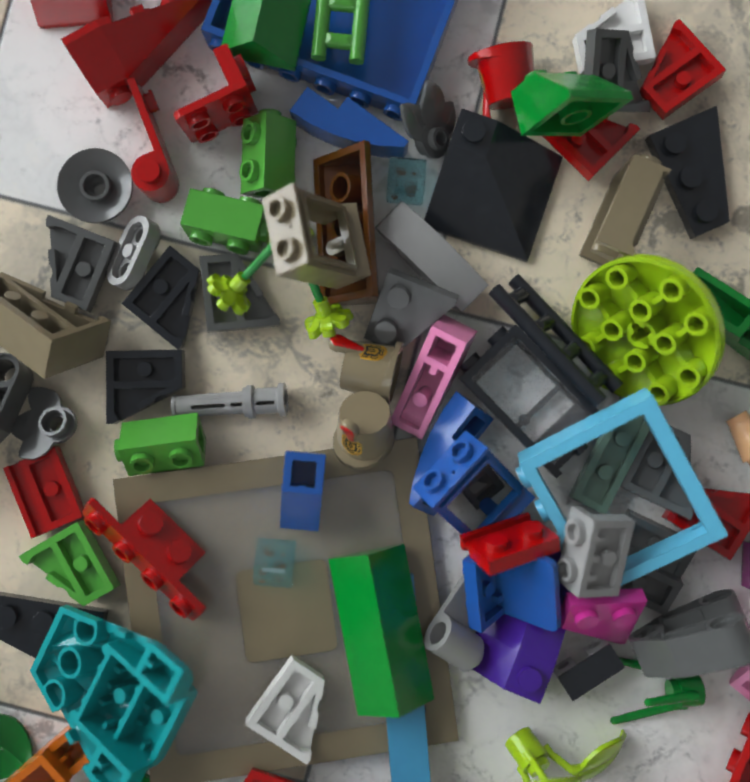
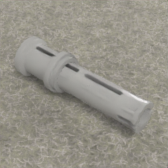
M278 383L277 387L255 388L254 385H247L243 387L242 391L173 395L171 397L172 416L197 412L199 416L244 414L249 419L256 418L257 414L279 413L280 416H287V387L285 383Z

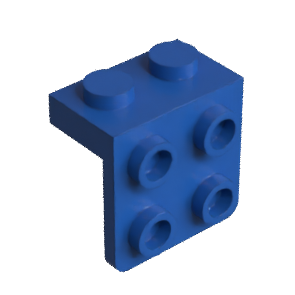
M469 555L462 560L466 608L470 629L482 633L504 614L551 632H555L561 626L558 564L554 559L543 556L489 576Z

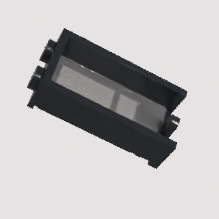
M516 324L509 330L502 326L487 340L491 347L481 357L475 352L459 367L464 373L458 379L525 448L599 411ZM585 443L542 466L552 476L558 478L562 474L559 469L573 455H581L589 446Z

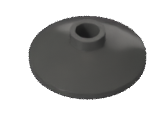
M90 148L75 153L64 163L57 179V192L63 207L75 218L87 223H104L116 218L126 209L133 193V180L128 166L119 156L105 149ZM99 184H104V192L101 195H95V187Z

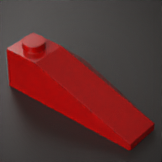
M162 0L160 6L151 9H144L143 5L140 4L130 8L131 16L114 22L110 20L109 16L96 19L61 40L105 106L109 108L113 105H122L132 97L127 80L134 77L142 88L205 20L212 0Z

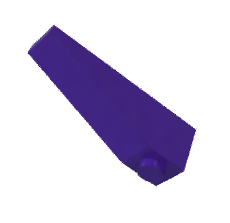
M561 551L546 557L552 558L558 563ZM559 583L561 607L566 593L570 591ZM504 614L482 633L476 631V634L484 642V656L481 663L472 670L509 692L541 704L554 671L566 630L560 626L555 632H551Z

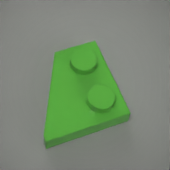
M84 519L72 524L19 556L26 565L33 563L48 575L45 579L56 587L65 589L68 595L82 606L89 604L121 585L92 531L85 524Z

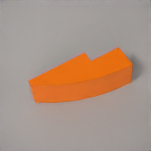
M68 725L4 782H69L85 764L89 763V760L79 742L73 745L69 744L64 735L67 731L71 730Z

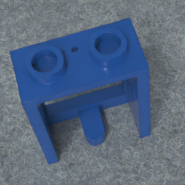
M466 430L412 487L433 510L461 534L472 530L454 515L447 506L486 464L512 490L499 504H496L491 498H484L480 502L479 508L487 517L476 529L520 515L536 498L525 489L484 444Z

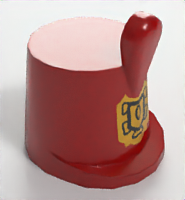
M513 41L487 47L474 52L467 59L468 65L471 68L478 69L483 88V116L491 118L490 110L514 108L511 91L524 81L527 74L535 71L533 44L527 41Z

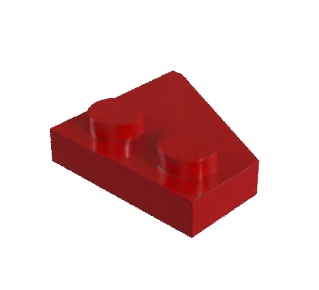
M678 19L675 21L666 42L656 57L653 67L643 82L640 93L644 100H649L650 107L664 120L721 79L726 69L691 30Z
M607 117L582 136L543 137L589 181L636 135L640 128L632 123H629L626 127L607 120Z
M703 488L729 535L707 547L731 561L750 531V493ZM665 510L662 518L681 530L700 522L694 510L690 521L668 510Z

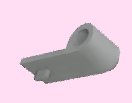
M462 575L428 626L424 636V646L431 653L457 669L466 672L481 663L484 656V642L476 634L475 630L469 628L464 575Z

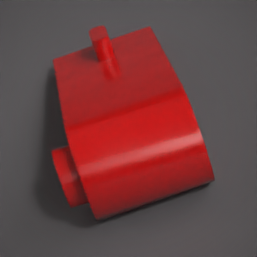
M133 77L127 81L154 151L136 159L131 169L132 180L152 201L158 203L168 202L178 193L179 179L153 114L160 109L152 89L148 90V93L145 94Z

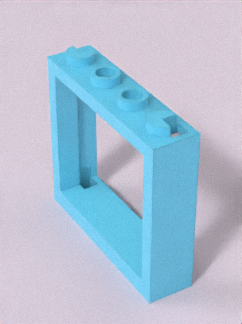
M646 387L519 452L518 460L520 466L515 468L525 489L532 487L539 499L534 501V504L543 521L551 520L557 530L555 534L560 537V551H562L565 525L568 521L540 474L538 467L640 415L643 416L700 522L627 556L621 586L729 536L655 398Z

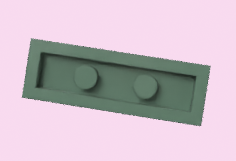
M623 396V397H620L618 401H620V400H622V399H624V398H626V397H624V396ZM642 415L599 436L568 495L570 498L601 514L607 513L650 430Z

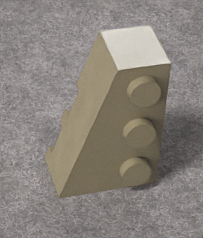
M0 273V346L43 379L104 356L111 325L110 319L100 315L96 321L78 313V305L67 301L62 306L45 298L46 291L6 273Z

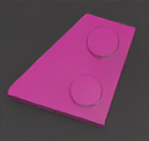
M642 588L620 589L619 596L578 598L572 592H567L561 605V628L613 643L625 644L648 601Z

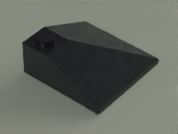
M461 108L424 220L441 234L527 262L563 157L527 136H521V133L498 120Z

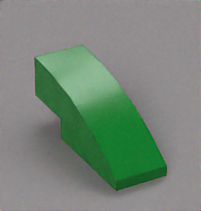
M697 267L693 274L709 289L720 309L725 327V343L750 361V299Z

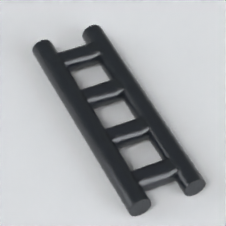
M520 274L516 275L508 283L514 290L513 292L508 293L500 284L490 291L489 295L594 407H597L607 398L599 389L600 387L605 385L611 393H614L624 384ZM526 302L540 318L534 321L520 304ZM551 329L566 346L561 349L546 332ZM578 357L593 374L588 377L572 360Z

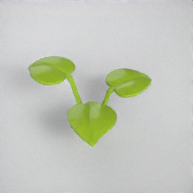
M524 727L514 733L506 741L505 747L519 765L516 769L521 775L523 782H584L600 774L614 761L622 748L627 734L622 729L619 737L599 746L582 763L576 765L568 763L556 754L549 744L542 746L529 727ZM547 758H551L574 776L549 779L544 772L550 765ZM528 773L532 778L538 776L540 780H530Z

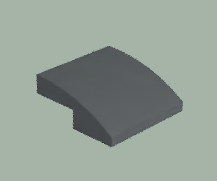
M627 509L625 513L636 520L628 556L678 533L630 509ZM697 551L626 583L620 589L642 588L648 601L646 607L666 615L684 585L681 577Z

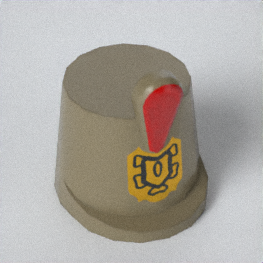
M340 334L329 339V348L335 352L345 353L340 375V388L352 393L359 391L377 393L389 405L399 376L404 342L397 340L393 346L353 341Z
M359 391L349 395L341 404L338 424L333 436V450L337 459L346 467L355 470H368L378 466L390 454L395 443L390 407L379 394L371 391Z

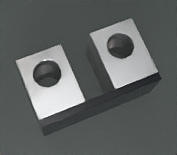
M598 638L583 649L588 658L576 664L569 657L555 666L553 672L572 701L625 668L611 644L606 640Z

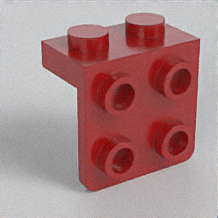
M227 43L213 49V52L229 85L176 110L173 114L177 123L192 143L211 141L218 136L219 131L229 126H242L243 119L259 113L250 94L257 90L241 54L233 57Z

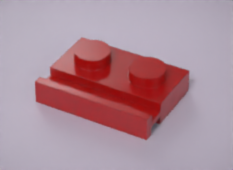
M60 446L52 447L45 456L39 459H23L16 464L3 468L31 539L85 517L82 514L84 505Z
M526 512L461 534L460 545L463 551H469V557L489 576L534 561L540 557L559 552L560 537L540 521H532L531 514Z

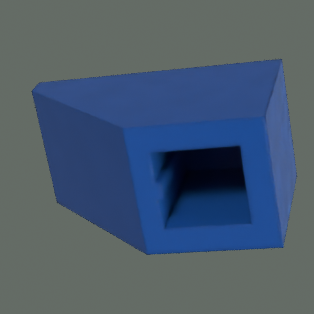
M285 451L280 528L319 531L326 454Z

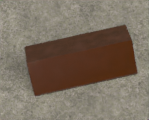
M363 140L313 159L315 195L340 204L357 202L371 270V276L340 289L320 286L322 295L328 298L330 306L337 303L341 304V306L376 304L378 300L370 142ZM338 219L326 225L316 223L318 255L346 262L345 255L335 257L326 252L327 243L341 236Z

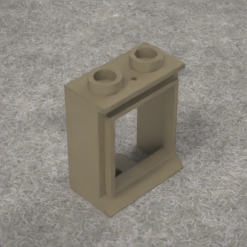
M634 153L613 176L578 256L603 266L616 258L636 255L634 247L639 242L665 182L663 178L670 173L671 169L661 165V161L654 156L647 154L637 155Z
M291 183L262 198L276 276L333 289H340L371 276L357 202L340 204L296 188V183ZM338 219L341 236L327 243L326 252L335 257L345 255L346 262L315 253L309 221L326 225Z

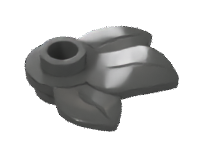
M426 80L420 105L412 103L400 104V113L405 131L411 139L415 140L418 152L430 159L442 157L447 151L449 135L454 130L456 122V112L452 101L445 102L441 88L433 81Z
M44 387L30 388L28 400L31 410L19 415L11 430V433L16 438L23 441L18 455L22 459L35 460L45 456L55 444L69 440L77 429L78 421L75 413L62 405L58 393ZM61 421H63V422H62V425H61L60 428L57 430V425H58Z

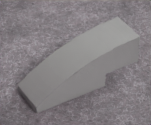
M400 201L375 227L380 235L422 280L459 295L456 305L452 309L463 312L488 286L472 266L403 201Z

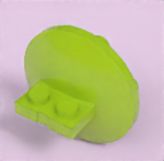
M649 254L622 256L611 260L587 277L579 288L573 303L571 328L624 383L614 392L619 397H628L646 387L655 398L658 406L675 404L690 398L701 390L719 368L725 349V327L717 302L709 289L695 274L672 260ZM605 385L602 386V388L609 390Z

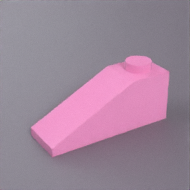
M443 315L431 326L392 415L393 425L421 440L425 437L460 369L459 367L469 351L476 336V330L446 315Z

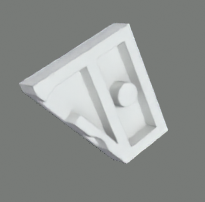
M624 0L615 8L612 7L602 14L600 19L594 24H589L578 32L572 41L579 74H584L587 30L591 29L629 31L634 48L633 57L639 66L651 64L656 58L645 0Z
M292 654L245 718L246 726L307 765L311 760L313 733L317 727L318 706L324 689L325 679L323 675Z

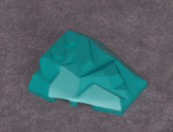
M69 605L60 606L30 669L52 713L61 710L71 730L67 731L64 735L69 744L73 745L79 742L89 760V763L85 764L82 768L91 782H141L146 771L158 765L165 758L198 694L197 689L192 685L194 679L191 669L164 644Z

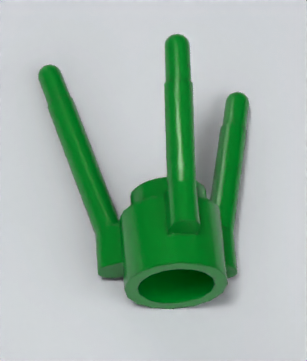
M619 657L624 666L642 670L638 660ZM699 675L666 680V695L647 698L644 700V704L648 708L614 716L610 719V722L616 725L674 710H687L688 707L703 706L706 700L704 683Z

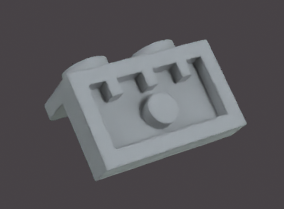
M572 506L568 522L565 525V537L561 556L557 563L559 583L578 598L619 596L636 520L626 514H591L580 506Z

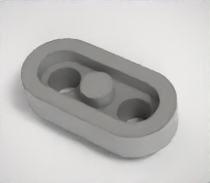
M142 215L136 216L129 221L107 268V279L110 284L127 291L136 287L141 281L151 256L160 241V229L157 223Z

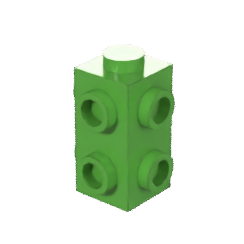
M261 109L259 114L243 119L241 130L242 164L239 172L241 178L240 194L262 199L291 183H295L296 120L281 116V112L276 109Z
M190 188L180 222L189 240L202 246H211L212 243L225 245L229 251L242 255H247L249 251L260 253L263 242H269L264 206L259 200L248 196H241L239 199L227 197L221 191L213 188H204L203 191Z
M198 412L123 422L120 438L115 439L114 442L116 459L118 462H123L128 476L205 466L206 436Z

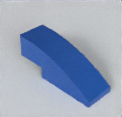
M307 86L290 109L291 118L296 120V126L333 146L345 148L366 140L370 142L371 156L403 159L408 152L409 141L349 97H346L341 106L337 108Z
M456 391L442 410L429 434L417 465L412 487L465 430L478 440L494 418L476 403ZM411 489L409 504L413 508L435 516L437 512Z

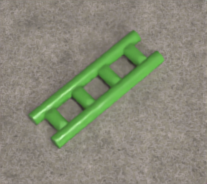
M317 0L311 59L325 61L327 48L350 50L349 62L354 65L364 64L370 0ZM331 11L354 13L352 34L329 32Z

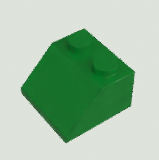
M543 69L535 70L527 74L524 81L511 91L521 136H582L633 100L631 91L596 75L578 74L576 71L548 73L547 70Z

